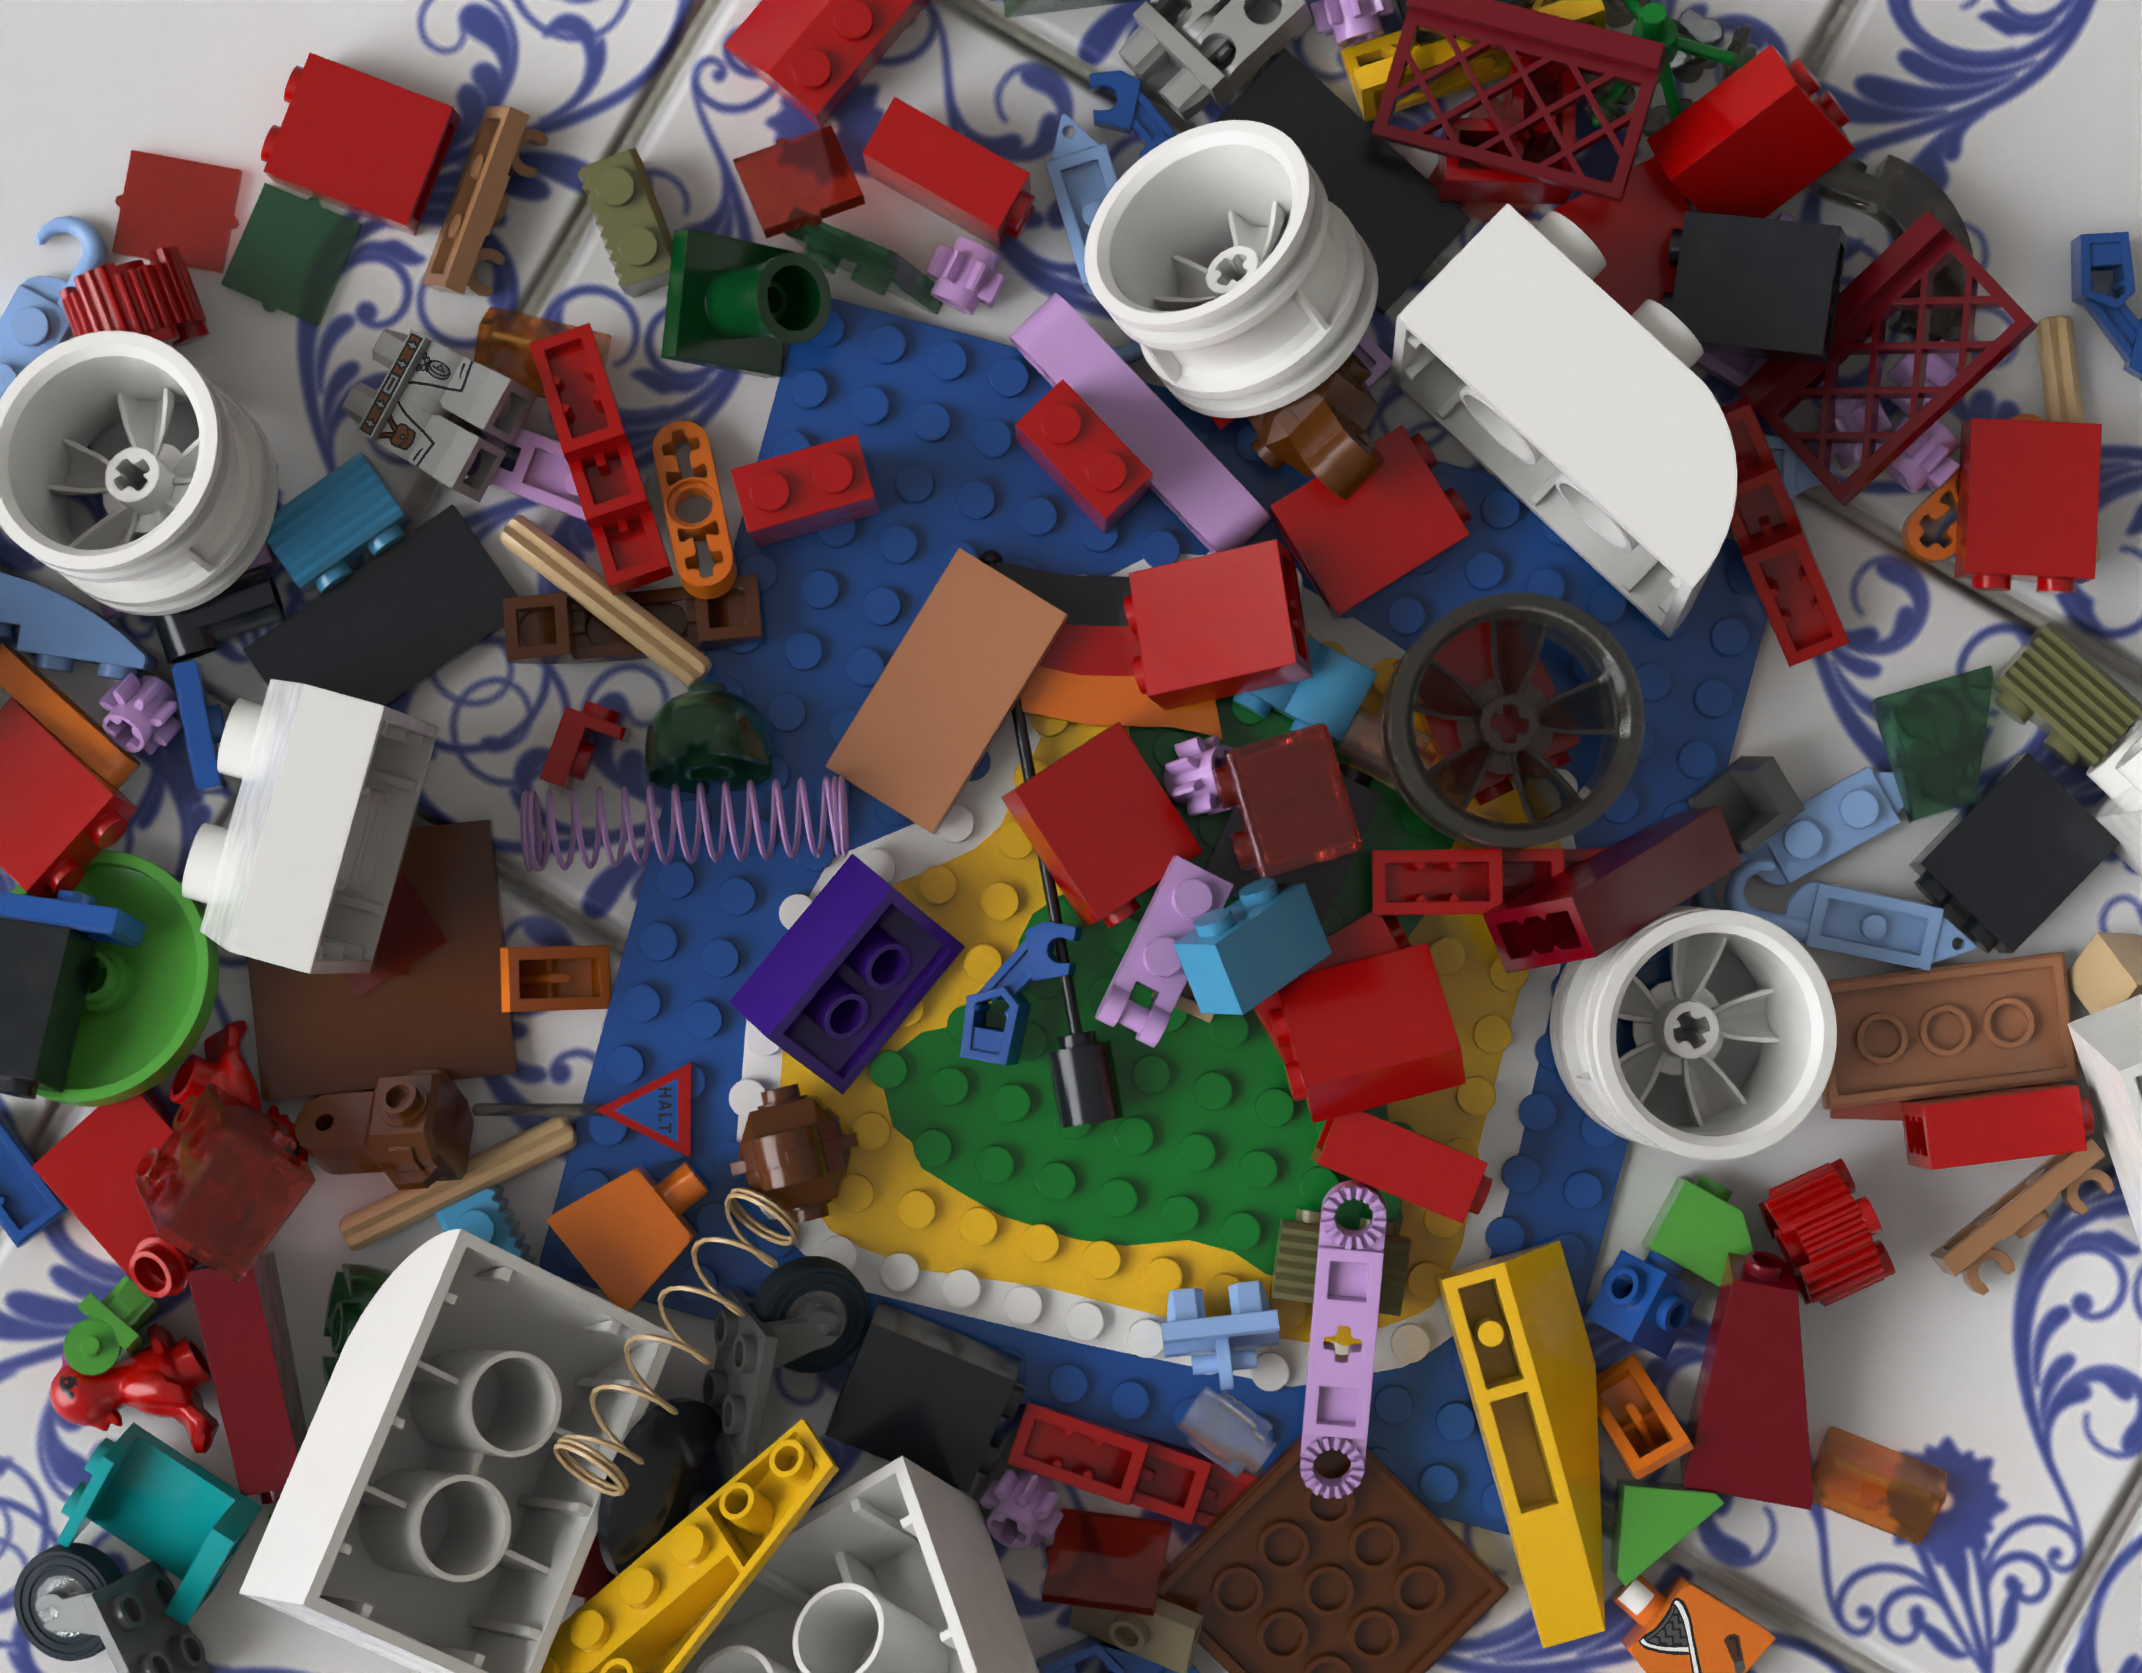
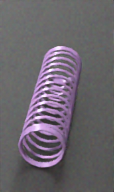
M834 775L830 782V778L825 776L822 780L818 848H816L812 831L805 780L802 777L797 780L796 818L792 851L786 829L780 781L775 778L772 781L771 819L767 853L761 832L755 784L750 779L747 782L746 821L742 854L735 830L729 783L724 781L722 783L721 822L717 855L714 851L710 833L704 785L699 782L697 784L696 824L692 856H690L684 831L679 786L674 783L671 795L670 838L666 858L659 835L654 789L649 784L646 791V826L641 860L635 843L628 788L625 785L621 788V827L616 861L610 846L603 789L600 786L596 789V829L591 862L588 859L583 839L578 791L575 788L571 790L570 842L567 861L564 863L557 837L552 791L550 789L546 791V831L542 857V822L539 798L535 790L530 792L525 790L522 793L520 803V833L524 865L528 872L532 870L535 872L543 871L549 859L552 840L557 863L563 870H568L574 858L577 837L582 861L588 869H593L599 857L602 835L608 861L614 868H617L624 856L627 833L633 859L641 867L647 861L651 843V832H653L658 857L666 866L673 858L677 828L683 855L691 865L696 861L699 854L702 824L709 856L713 862L718 863L724 853L727 820L734 854L740 862H743L749 852L752 817L759 852L762 858L768 861L774 851L777 813L784 849L787 856L792 860L797 856L799 850L802 809L810 851L817 859L822 855L824 849L827 805L835 855L838 858L841 854L846 857L849 853V822L845 777L841 775L838 778Z

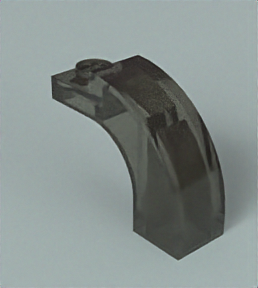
M1890 154L1877 166L1874 176L1865 173L1867 170L1865 163L1847 156L1802 190L1804 193L1870 216L1883 225L1894 240L1928 210L1973 256L1969 235L1963 220L1945 192L1921 170ZM1955 257L1934 276L1933 297L1964 296L1966 269ZM1920 290L1911 298L1920 297ZM1919 309L1898 310L1892 315L1887 329L1916 339ZM1931 309L1929 342H1939L1941 339L1945 341H1960L1963 309Z

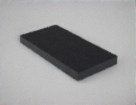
M1286 48L1274 58L1216 121L1249 120L1260 122L1282 131L1293 140L1308 163L1318 174L1324 185L1328 201L1343 211L1358 234L1368 245L1374 257L1378 273V295L1375 309L1382 315L1392 307L1471 221L1451 201H1438L1439 190L1385 140L1374 138L1371 134L1372 128Z
M452 504L244 648L243 651L268 686L270 679L303 683L389 707L504 627L503 598L518 597V595L458 509Z

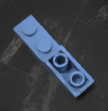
M0 572V637L14 638L15 627H20L16 650L36 655L34 667L73 673L74 661L99 665L98 677L122 681L130 673L137 677V670L156 673L158 660L134 637L111 620L105 619L103 615L81 602L54 590Z

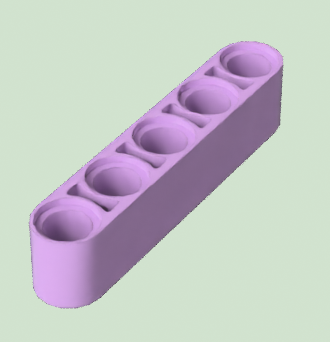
M1054 293L1009 336L1013 345L1053 388L1063 379L1153 473L1151 490L1212 554L1243 547L1271 520L1266 510L1060 295Z

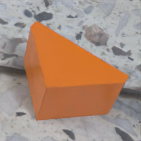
M609 945L500 948L502 1012L608 1009L610 1003Z
M1635 1354L1628 1356L1596 1375L1598 1421L1626 1471L1636 1480L1645 1477L1694 1449L1688 1436Z

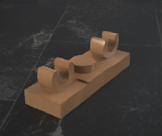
M486 106L421 284L439 292L464 295L467 292L478 296H492L494 289L488 285L481 284L476 278L475 270L477 265L483 260L487 263L503 265L505 257L495 249L483 248L482 244L485 236H489L491 229L500 223L506 212L508 194L505 191L511 177L508 174L510 173L517 177L536 176L537 169L525 165L519 157L521 145L527 141L532 145L547 146L549 140L539 130L525 129L530 115L508 106Z
M2086 1137L2087 1151L2053 1155L1931 1253L1930 1256L1944 1273L1956 1277L1962 1272V1277L1967 1287L1973 1292L1984 1296L1989 1292V1289L1979 1278L1978 1271L1982 1263L1987 1260H1993L1998 1265V1268L2008 1275L2015 1271L2012 1259L2005 1252L1992 1248L2003 1238L2008 1239L2014 1233L2019 1239H2022L2038 1229L2050 1216L2045 1208L2058 1199L2056 1195L2060 1192L2064 1204L2071 1211L2084 1215L2089 1209L2080 1200L2078 1189L2081 1183L2091 1179L2094 1181L2097 1188L2105 1194H2110L2115 1190L2113 1181L2108 1174L2102 1170L2091 1168L2106 1156L2092 1138Z

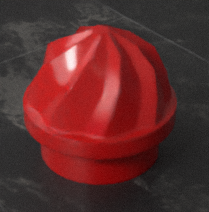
M177 1233L147 1236L138 1243L135 1254L132 1255L129 1261V1272L134 1284L144 1294L153 1298L174 1296L181 1293L189 1286L187 1272L192 1271L198 1263L192 1256L193 1245L187 1244L186 1240Z

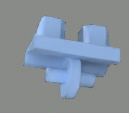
M1262 1281L1240 1282L1228 1286L1231 1315L1206 1317L1203 1289L1187 1288L1170 1291L1167 1322H1161L1165 1358L1195 1355L1191 1356L1193 1375L1218 1372L1221 1391L1234 1389L1232 1371L1257 1368L1255 1349L1251 1348L1279 1345L1280 1326L1278 1310H1270Z

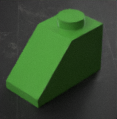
M1698 1174L1694 1183L1677 1177L1641 1243L1646 1248L1684 1267V1269L1718 1288L1721 1285L1728 1252L1747 1255V1253L1754 1251L1743 1211L1727 1203L1733 1192L1701 1174Z

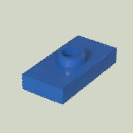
M197 660L176 663L174 668L171 669L195 788L203 794L226 790L223 774L217 770V743L221 742L225 728L221 705L209 706L202 668Z
M59 890L56 899L2 892L0 899L1 918L70 928L96 942L136 948V945L141 946L146 927L144 922L120 909L97 906L96 898L73 891Z
M0 1110V1225L17 1248L23 1247L70 1210L31 1167L38 1159Z

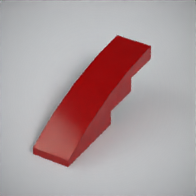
M590 323L530 342L529 346L559 442L569 465L583 513L591 530L612 595L614 596L673 576L674 574Z
M1745 396L1720 407L1732 435L1738 473L1737 496L1730 527L1787 663L1791 667L1849 643V639L1749 397Z
M1608 848L1372 850L1373 916L1481 915Z
M1029 1401L1027 1402L1007 1464L1128 1506L1133 1504L1191 1525L1196 1523L1205 1527L1258 1476L1249 1471L1171 1445Z

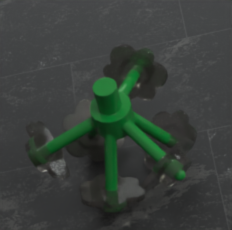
M1602 0L1606 10V24L1610 28L1622 29L1635 19L1636 23L1633 27L1632 36L1665 45L1667 61L1662 74L1661 85L1666 105L1656 106L1649 110L1643 130L1644 136L1651 137L1695 103L1689 98L1679 99L1674 77L1682 83L1691 84L1699 80L1704 68L1713 69L1719 63H1722L1721 83L1756 56V45L1749 44L1751 25L1743 24L1741 27H1737L1731 44L1727 50L1717 48L1724 38L1723 26L1713 18L1702 19L1701 14L1694 9L1683 11L1678 21L1667 16L1665 6L1658 2H1651L1652 0ZM1580 72L1587 84L1600 77ZM1614 81L1593 93L1609 123L1626 114L1618 106V103L1627 106L1634 101L1636 97L1634 85ZM1587 102L1582 111L1592 119V124L1595 127H1601Z

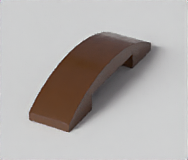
M757 573L737 575L732 588L724 595L715 599L696 598L689 594L684 587L624 592L699 651L729 647L763 639ZM566 592L503 598L508 663L573 664L649 658L570 598Z

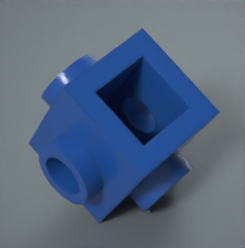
M1621 1249L1613 1266L1606 1272L1601 1288L1585 1318L1666 1360L1680 1332L1689 1323L1692 1309L1701 1291L1679 1280L1684 1267L1650 1250L1645 1261Z

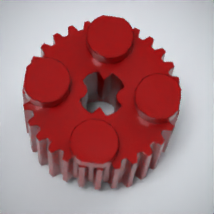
M178 246L161 247L147 252L151 262L148 265H144L143 260H134L117 266L112 262L75 276L73 280L76 287L68 286L59 291L62 297L61 303L74 337L100 331H127L147 335L165 344L172 343L173 347H179L208 336L209 331L205 323L207 319Z
M1841 1158L1769 1189L1768 1194L1770 1198L1758 1204L1761 1216L1765 1221L1764 1224L1771 1238H1776L1786 1262L1793 1265L1798 1294L1803 1299L1805 1305L1819 1301L1821 1305L1823 1304L1826 1307L1883 1281L1884 1278L1896 1273L1891 1258L1880 1240L1873 1242L1872 1236L1882 1231L1879 1219L1866 1196L1856 1200L1851 1196L1852 1193L1856 1192V1187L1849 1170Z

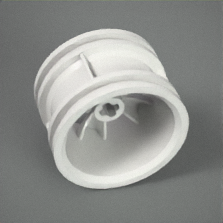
M1227 120L1205 124L1180 133L1149 151L1122 175L1106 195L1092 221L1085 246V273L1095 297L1120 329L1130 338L1140 343L1147 363L1172 395L1191 410L1212 417L1243 418L1267 413L1286 406L1314 390L1339 369L1359 344L1371 321L1377 301V266L1368 245L1358 234L1343 211L1328 201L1324 185L1318 174L1308 163L1293 140L1282 131L1255 121ZM1285 230L1281 240L1274 249L1280 231Z
M100 331L74 337L54 346L33 360L19 373L1 397L0 525L22 549L51 569L59 572L74 586L101 604L117 611L142 616H160L189 610L211 600L230 587L248 569L262 549L274 520L278 498V474L271 446L258 423L243 407L223 390L215 386L183 355L164 342L147 335L127 331ZM174 403L192 405L198 422L199 438L183 453L175 446L165 443ZM122 417L126 434L131 444L130 448L117 453L111 461L87 448L106 426L117 418ZM102 494L103 505L109 515L73 542L67 518L68 496ZM135 533L145 534L134 540Z
M1677 905L1601 955L1566 964L1557 983L1552 1000L1550 1039L1554 1061L1568 1093L1587 1116L1598 1125L1626 1140L1686 1157L1703 1160H1727L1751 1155L1772 1146L1795 1130L1808 1116L1821 1097L1831 1074L1837 1045V1023L1832 995L1820 968L1808 951L1785 930L1765 919L1744 912ZM1669 945L1672 980L1659 983L1649 991L1635 975L1654 954ZM1726 945L1745 964L1758 990L1736 997L1720 1005L1714 994L1704 986L1709 980ZM1679 1016L1688 1018L1690 1027L1682 1030L1686 1036L1684 1040L1674 1038L1673 1029L1681 1027L1677 1020ZM1621 1018L1633 1021L1632 1036L1636 1048L1618 1057L1616 1026L1617 1019ZM1724 1038L1762 1043L1756 1066L1740 1091L1713 1061L1721 1050ZM1659 1072L1670 1076L1683 1075L1689 1112L1692 1118L1691 1122L1665 1124L1643 1106Z

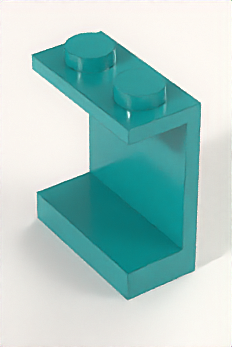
M133 1422L116 1442L106 1437L90 1457L84 1470L93 1476L89 1483L82 1480L63 1506L61 1513L69 1517V1520L57 1542L64 1547H69L91 1521L182 1580L164 1613L182 1625L187 1626L215 1591L263 1507Z

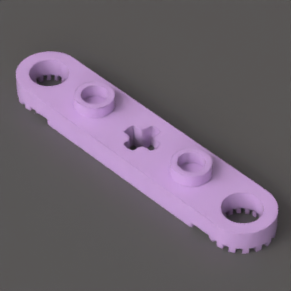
M1357 1180L1344 1181L1332 1187L1323 1199L1320 1216L1300 1449V1473L1306 1487H1309L1315 1495L1319 1494L1326 1499H1330V1497L1338 1499L1342 1498L1343 1495L1353 1493V1490L1361 1484L1365 1471L1387 1212L1385 1201L1376 1188ZM1352 1198H1356L1358 1201L1361 1199L1365 1204H1369L1370 1209L1373 1211V1217L1366 1227L1360 1230H1348L1336 1221L1335 1211L1338 1209L1339 1204L1344 1203L1346 1199L1352 1200ZM1338 1326L1350 1327L1351 1336L1362 1340L1361 1344L1350 1345L1347 1355L1335 1354L1334 1343L1324 1341L1325 1337L1336 1336ZM1330 1448H1334L1336 1451L1340 1449L1343 1454H1347L1348 1459L1351 1461V1466L1339 1478L1323 1477L1315 1470L1313 1465L1318 1453H1323L1325 1449L1329 1451Z

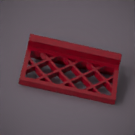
M1407 0L1406 6L1408 11L1371 132L1374 138L1622 203L1657 83L1661 81L1667 61L1665 45L1663 43L1496 0ZM1418 30L1445 36L1455 56L1421 74L1411 56ZM1455 39L1475 45L1462 52ZM1491 48L1507 52L1517 72L1484 91L1468 61ZM1517 55L1538 61L1524 68ZM1552 65L1569 68L1580 88L1546 107L1530 77ZM1407 66H1409L1415 79L1402 86ZM1462 66L1477 95L1443 114L1428 84ZM1580 72L1600 77L1587 84ZM1614 81L1640 87L1634 110L1611 123L1607 121L1593 96V93ZM1523 82L1539 112L1506 130L1490 100ZM1422 89L1437 118L1414 131L1390 125L1396 103L1415 91ZM1586 98L1602 128L1568 147L1552 117ZM1483 105L1499 134L1477 147L1461 144L1449 123ZM1545 121L1561 151L1538 164L1522 160L1512 139ZM1629 125L1622 147L1615 133ZM1443 127L1449 140L1434 137L1430 134ZM1608 137L1619 157L1612 183L1586 177L1574 156ZM1505 144L1512 157L1491 151ZM1567 160L1574 173L1554 167Z
M1927 210L1840 292L1829 366L1770 359L1737 392L1742 397H1749L1753 409L1766 420L1835 499L1843 506H1846L2031 334L2038 325L1964 248L1959 240ZM1955 257L1966 269L1964 296L1933 297L1934 276ZM1978 282L1991 296H1977ZM1920 290V297L1911 298ZM1976 308H2003L2015 321L1994 341H1973ZM1919 309L1916 342L1885 343L1886 321L1898 310ZM1931 309H1963L1960 341L1929 342ZM1872 335V343H1864ZM1959 353L1958 375L1946 386L1925 387L1928 354ZM1972 353H1980V354L1972 361ZM1884 354H1915L1912 387H1881ZM1850 355H1870L1868 387L1837 388L1839 365ZM1824 381V388H1816ZM1911 398L1909 421L1897 432H1877L1880 399ZM1924 398H1932V399L1923 407ZM1823 399L1820 432H1795L1783 419L1802 400ZM1836 399H1867L1864 432H1833ZM1832 443H1863L1861 466L1841 483L1830 471ZM1876 443H1884V444L1875 452ZM1807 444H1819L1818 457Z

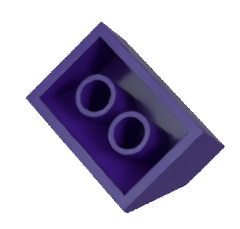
M851 854L729 1003L765 1037L843 1095L965 946L854 854Z

